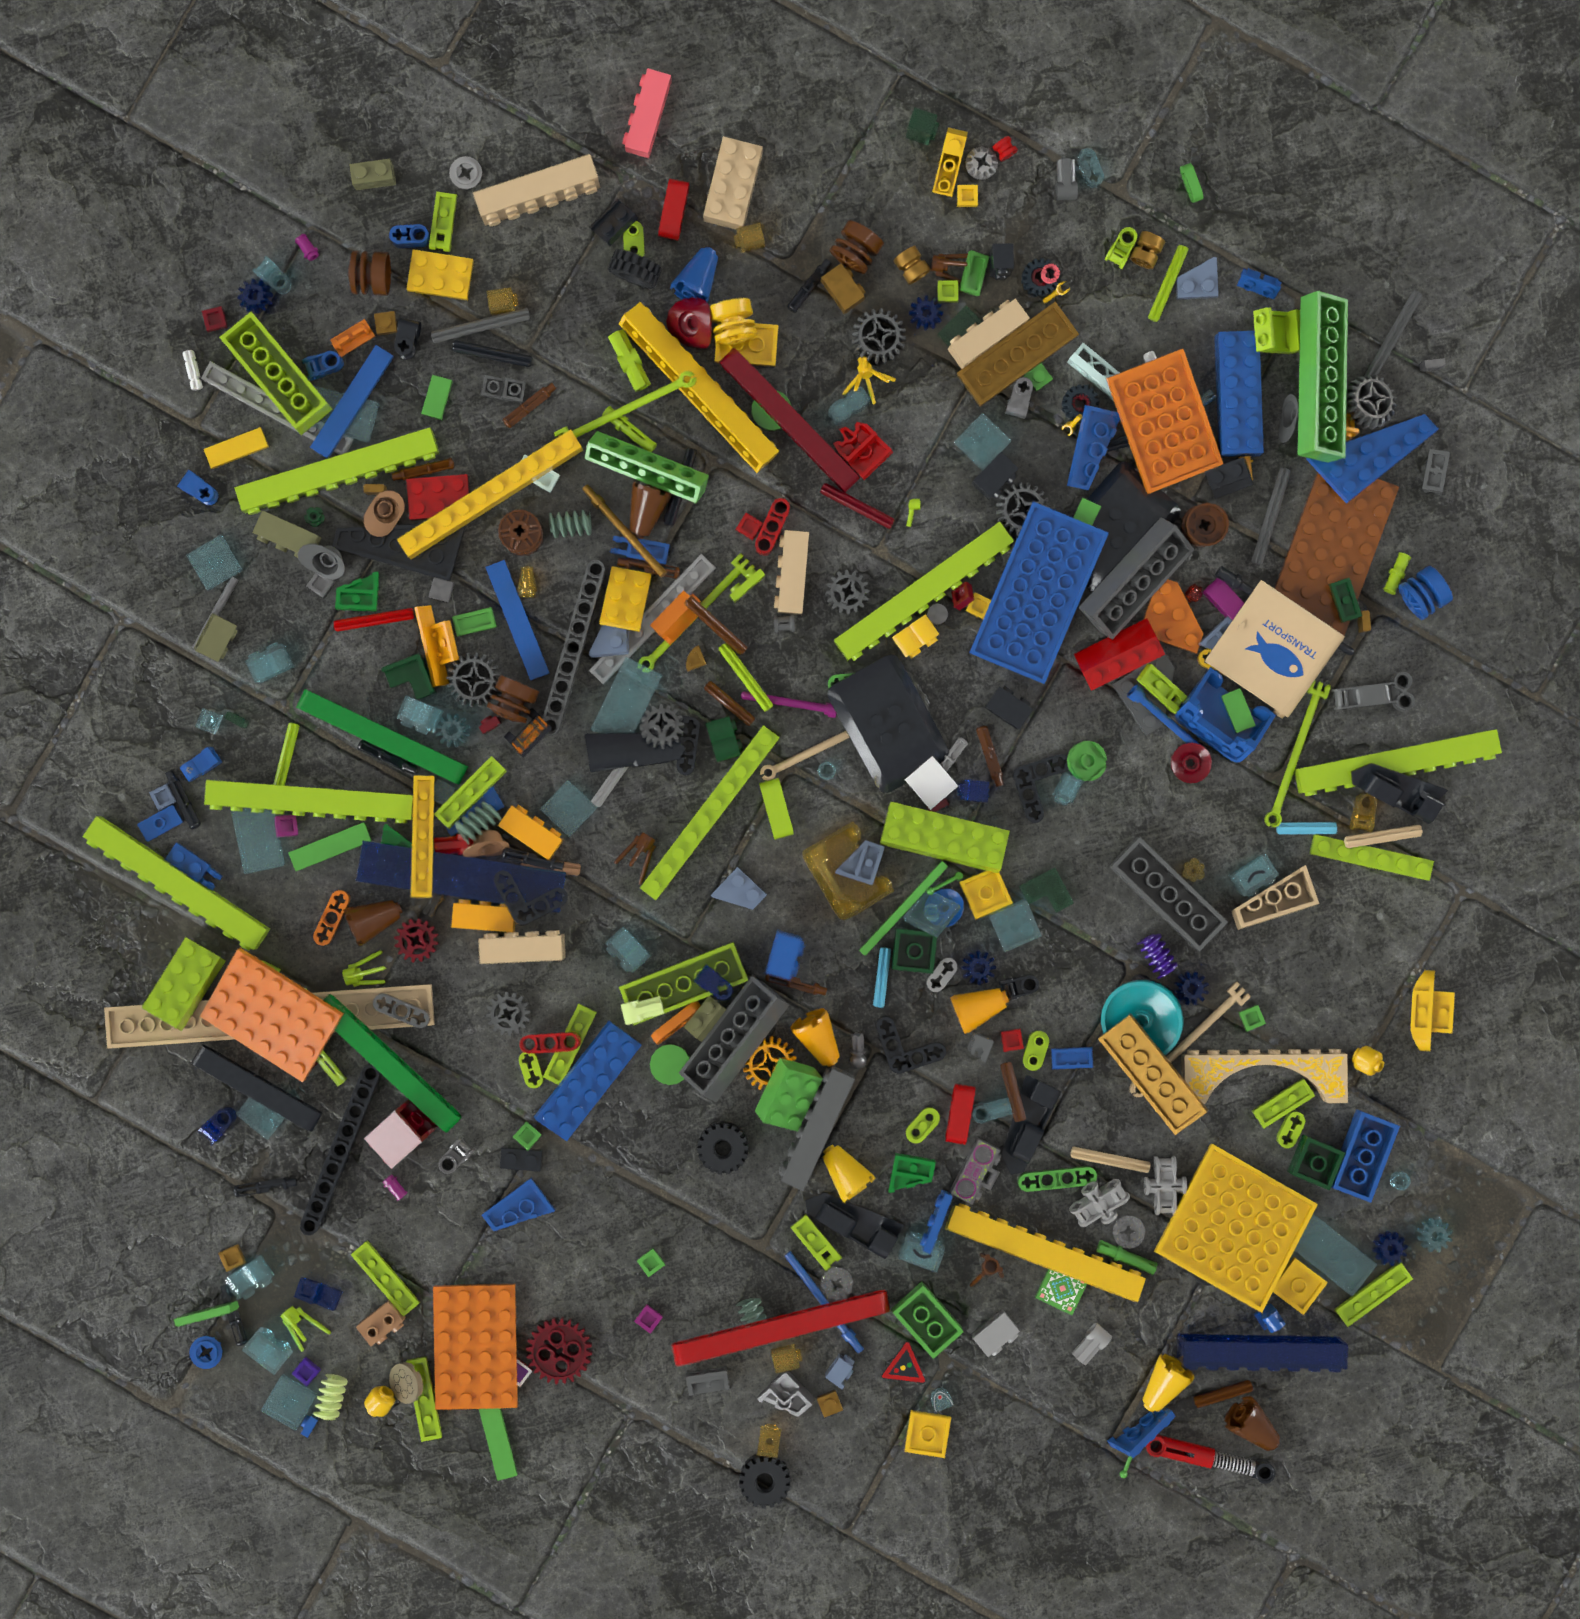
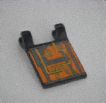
M533 708L530 709V714H527L532 720L516 737L510 731L504 736L523 758L552 729Z

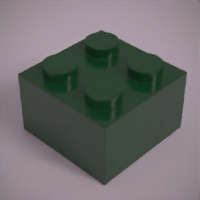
M895 928L891 968L893 970L933 974L937 932Z
M1302 1134L1287 1172L1330 1190L1345 1152Z

